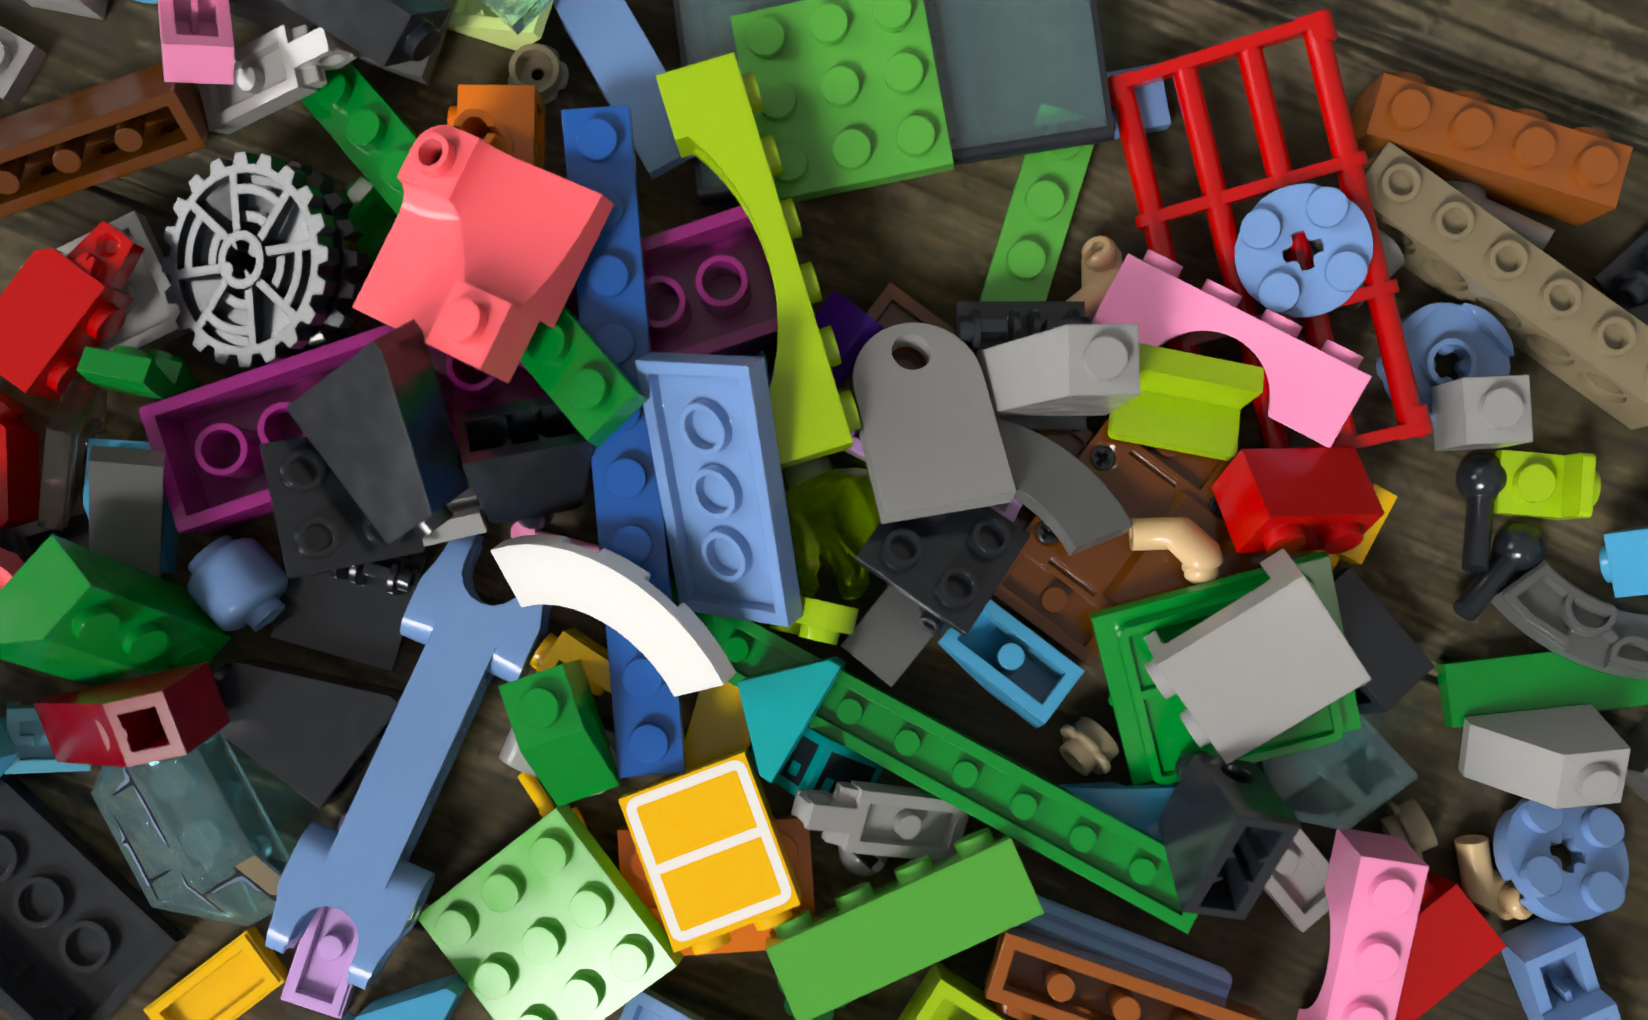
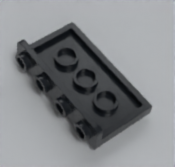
M3 774L0 778V1008L4 1009L14 1020H111L187 936L14 774Z

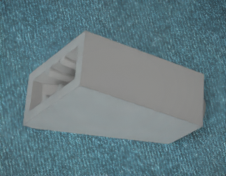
M1138 324L1065 325L975 353L984 375L995 417L1102 416L1109 414L1140 395Z

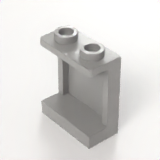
M1284 548L1260 562L1270 578L1263 585L1166 644L1156 630L1144 637L1154 658L1144 664L1154 684L1166 700L1175 694L1180 697L1187 709L1180 712L1179 716L1200 748L1212 743L1227 765L1371 680V677L1313 588Z

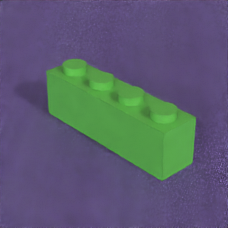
M990 828L978 830L957 840L954 843L957 852L934 863L930 855L913 859L894 870L897 879L874 890L870 882L855 885L834 897L836 907L812 917L809 909H804L793 913V917L790 920L775 926L776 934L766 939V951L795 1020H811L1044 914L1012 839L1002 832L993 836Z

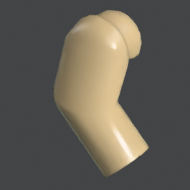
M1102 235L1088 239L1083 245L1081 251V289L1066 300L1085 301V315H1091L1092 319L1123 264L1121 251L1114 241Z
M1187 517L1130 518L1133 526L1128 531L1131 551L1169 550L1182 563L1184 577L1191 583L1201 584L1216 579L1219 567L1223 563L1220 545L1193 520Z
M1464 835L1454 840L1462 891L1473 904L1503 920H1512L1513 918L1524 920L1533 914L1519 901L1525 897L1516 889L1513 881L1508 880L1504 882L1501 874L1493 869L1488 837L1483 835Z

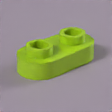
M800 595L803 611L802 617L789 627L770 624L771 629L796 634L799 637L837 645L840 633L853 635L859 609Z

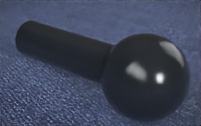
M1478 454L1467 458L1460 464L1456 472L1455 481L1459 493L1467 499L1461 568L1465 571L1481 573L1489 571L1494 500L1499 492L1504 489L1507 482V474L1496 457Z
M1512 523L1501 528L1493 539L1492 552L1494 557L1489 562V571L1478 574L1453 603L1454 611L1463 619L1474 621L1515 572H1528L1538 566L1543 561L1547 549L1542 533L1537 528L1526 523Z

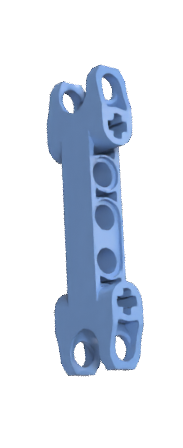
M479 534L449 541L435 563L420 578L403 616L400 633L409 639L425 645L342 826L337 831L317 821L312 822L300 837L278 883L276 904L268 928L265 946L283 954L286 949L294 948L298 940L303 937L313 916L320 907L327 906L340 909L350 916L357 927L359 940L355 956L348 970L349 977L347 982L364 990L376 981L397 946L414 928L430 893L435 873L412 864L409 860L493 676L508 682L526 677L532 668L529 663L540 644L546 638L549 630L552 605L541 604L521 607L516 597L505 604L494 606L488 605L481 600L474 588L473 582L475 566L483 549L484 537Z

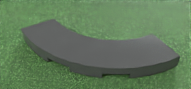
M996 417L1017 491L1014 496L1015 500L1034 512L1053 531L1069 556L1126 534L1133 523L1123 507L1106 485L1084 463L1043 435L1019 424Z
M1546 560L1492 599L1491 603L1507 620L1528 637L1550 651L1574 663L1599 672L1625 678L1648 680V615L1617 610L1613 604L1602 601L1570 583Z

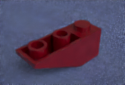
M208 661L50 696L33 702L57 762L131 767L189 754L231 722Z

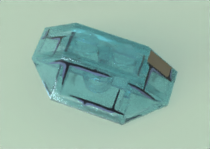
M217 732L189 754L131 767L102 766L91 795L152 908L247 927L273 914L278 883L290 856L224 736Z

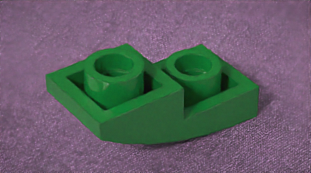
M119 345L115 346L113 351L85 346L77 367V371L84 378L98 387L157 400H164L202 387L187 369L186 363L181 358L160 350L144 352L137 348Z

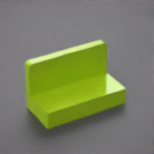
M1139 343L1140 395L1110 412L1108 436L1115 440L1229 461L1235 457L1238 450L1240 412L1244 406L1263 393L1264 368Z

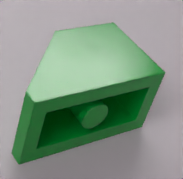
M581 659L560 664L498 686L519 750L557 806L622 784Z

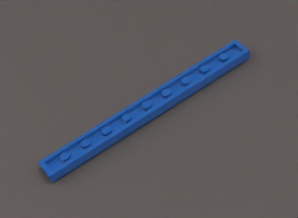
M629 105L561 110L567 180L604 195L614 204L576 281L579 321L640 390L635 360L651 353L652 349L632 111ZM642 405L599 447L593 445L591 461L599 551L606 548L650 573L651 576L648 582L673 602L667 533L645 412ZM606 624L619 778L685 772L686 755L681 695L674 697L665 680L645 655L619 632Z

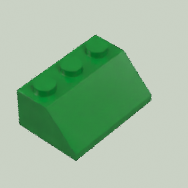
M53 534L0 590V659L92 687L208 661L210 665L213 657L231 639L229 634L220 629L190 597L187 588Z

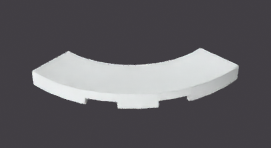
M546 534L504 540L490 550L521 607L541 604L558 605L575 609L604 622L629 640L645 655L665 680L674 697L724 685L736 674L721 646L695 613L684 602L677 607L664 593L648 582L651 576L650 573L628 559L606 548L596 552L571 544L568 537Z

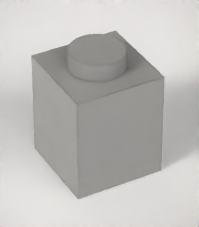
M1529 375L1460 378L1431 387L1435 451L1497 449L1533 442Z

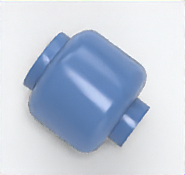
M229 535L223 536L199 552L188 566V570L192 573L187 583L190 597L223 631H235L247 625L254 631H259L277 618L286 607L280 598L288 587L287 573L261 544L253 538L233 540Z

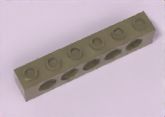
M1390 141L1368 157L1369 164L1363 167L1378 229L1386 233L1401 249L1405 261L1402 265L1455 304L1468 303L1487 310L1504 326L1512 340V344L1629 429L1648 427V326Z

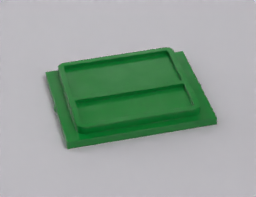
M1322 551L1292 559L1344 636L1328 553ZM1263 567L1089 613L1110 694L1108 702L1114 710L1133 785L1155 781L1159 785L1179 782L1175 772V764L1187 752L1202 750L1210 755L1220 756L1212 743L1200 748L1179 716L1180 712L1187 709L1180 697L1175 694L1166 700L1154 684L1144 664L1154 659L1144 637L1156 630L1165 644L1269 581L1270 578ZM1355 690L1244 754L1238 760L1255 763L1339 741L1345 732L1360 729L1361 723Z

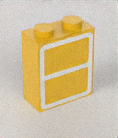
M748 746L688 768L685 772L675 773L627 791L618 799L674 953L692 947L695 955L710 952L731 941L729 932L754 923L756 931L773 928L790 920L793 917L791 908L801 905L802 892Z

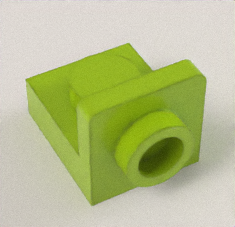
M1512 450L1491 452V456L1496 457L1500 461L1507 474L1506 485L1494 500L1493 514L1553 520L1582 519L1592 516L1593 506L1598 501L1601 491L1600 475L1595 470V454L1575 453L1558 455Z

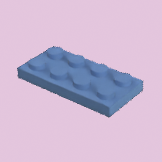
M651 352L636 359L635 363L640 390L648 399L643 404L679 604L681 605L684 602L693 612L789 627L803 616L764 357Z

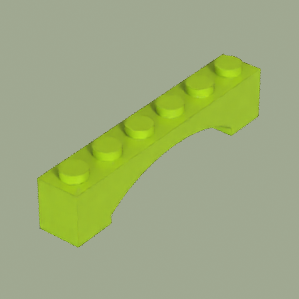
M732 52L656 75L681 158L695 155L724 182L750 220L770 267L777 301L778 340L774 373L769 393L781 469L852 448L853 440L850 432L861 429L859 415L851 391L847 390L838 393L831 367L841 365V357L831 326L820 329L817 326L811 304L822 301L820 288L812 263L798 264L791 240L801 238L803 234L792 198L779 201L772 177L783 174V168L773 135L760 138L753 114L764 111L753 71L740 74L735 54Z

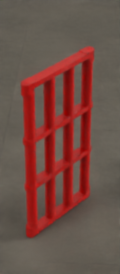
M1331 9L1317 10L1314 13L1295 18L1294 21L1137 71L1131 70L1107 78L1111 109L1114 111L1139 215L1134 217L1137 230L1143 229L1147 249L1178 263L1168 222L1206 212L1224 287L1242 296L1237 309L1259 320L1263 314L1258 315L1255 299L1244 288L1235 265V244L1239 233L1231 204L1269 194L1286 186L1304 184L1337 175L1340 191L1361 209L1368 221L1373 238V256L1363 281L1364 287L1358 288L1338 308L1368 301L1398 425L1357 434L1351 411L1330 448L1355 447V449L1393 440L1400 441L1413 437L1423 438L1427 434L1433 433L1434 429L1428 404H1421L1394 294L1400 292L1397 279L1391 280L1367 184L1363 167L1369 164L1366 151H1359L1333 42L1338 39ZM1303 36L1333 159L1293 170L1263 49ZM1237 57L1266 178L1227 189L1198 69ZM1173 77L1202 197L1164 208L1135 89ZM1305 233L1293 235L1292 247L1285 250L1287 263L1297 261L1301 270H1309L1315 267L1311 243L1306 238ZM1277 313V314H1279V315H1281V316H1283V317H1285V318H1287V319H1289V320L1297 319V318H1294V317H1290V316H1287V315H1283V314ZM1328 313L1315 317L1301 318L1307 344L1321 350L1327 339L1335 342ZM1213 331L1191 332L1172 339L1166 343V348L1200 355L1198 344L1228 337L1229 335ZM1238 340L1243 364L1263 367L1254 352ZM1264 370L1263 393L1252 400L1264 449L1291 448L1286 425L1268 417L1269 383ZM1317 443V444L1308 445V446H1304V447H1300V448H1328V447H1326V446H1324V445H1322V444H1320V443Z

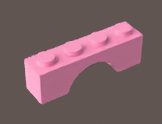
M1148 249L1143 260L1127 254L1098 308L1092 324H1138L1139 343L1162 347L1181 335L1198 331L1219 332L1236 338L1254 352L1264 367L1269 383L1268 417L1328 448L1331 447L1372 377L1357 369L1364 357L1328 339L1321 350L1297 339L1302 326L1269 309H1266L1260 320L1237 309L1242 299L1241 295L1209 279L1205 281L1201 290L1178 279L1183 266Z
M1337 827L1324 886L1330 915V949L1326 975L1316 1001L1308 1009L1299 1008L1296 1020H1395L1429 866L1402 837Z

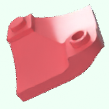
M449 125L434 126L424 131L416 139L397 175L404 190L400 212L352 308L395 329L414 319L423 331L426 344L509 384L538 323L540 322L554 328L614 204L598 192L512 157L486 143L479 137Z

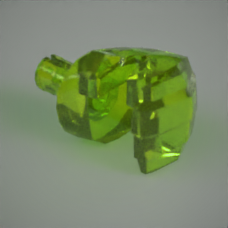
M862 468L835 469L810 478L791 488L785 493L800 596L809 598L815 596L820 585L817 577L820 567V556L832 565L843 600H854L861 598L864 594L870 578V571L854 559L881 520L868 470Z

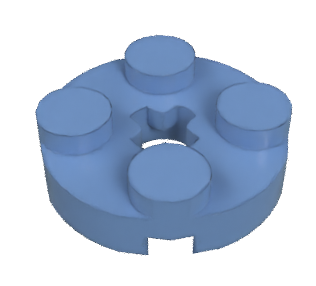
M1311 183L1286 186L1261 199L1242 220L1235 244L1237 273L1249 295L1267 309L1294 318L1323 315L1344 304L1365 280L1373 256L1371 229L1361 209L1337 188L1323 187ZM1305 233L1309 241L1320 240L1323 245V251L1314 255L1313 263L1315 267L1309 270H1301L1297 261L1288 263L1284 261L1283 251L1292 247V236L1295 234Z
M1439 302L1417 309L1401 319L1421 404H1428L1432 425L1431 387L1454 381L1448 376L1440 378L1436 373L1434 357L1437 352L1442 356L1454 352L1460 360L1454 366L1456 373L1459 375L1457 379L1509 376L1511 369L1509 357L1514 356L1512 340L1504 326L1487 310L1468 303L1458 305ZM1380 354L1376 362V371L1379 378L1383 381L1384 389L1392 402Z
M1523 798L1518 801L1514 808L1506 810L1498 820L1493 839V851L1497 869L1504 882L1508 880L1513 881L1516 889L1525 897L1519 901L1533 914L1552 922L1576 923L1618 909L1625 900V889L1629 877L1628 855L1623 842L1625 830L1621 819L1612 810L1604 807L1598 808L1596 805L1554 809ZM1562 843L1567 848L1571 857V865H1568L1567 872L1562 870L1561 859L1551 855V846Z

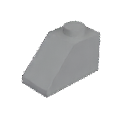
M1592 704L1464 717L1458 770L1463 777L1554 809L1621 803L1631 748Z

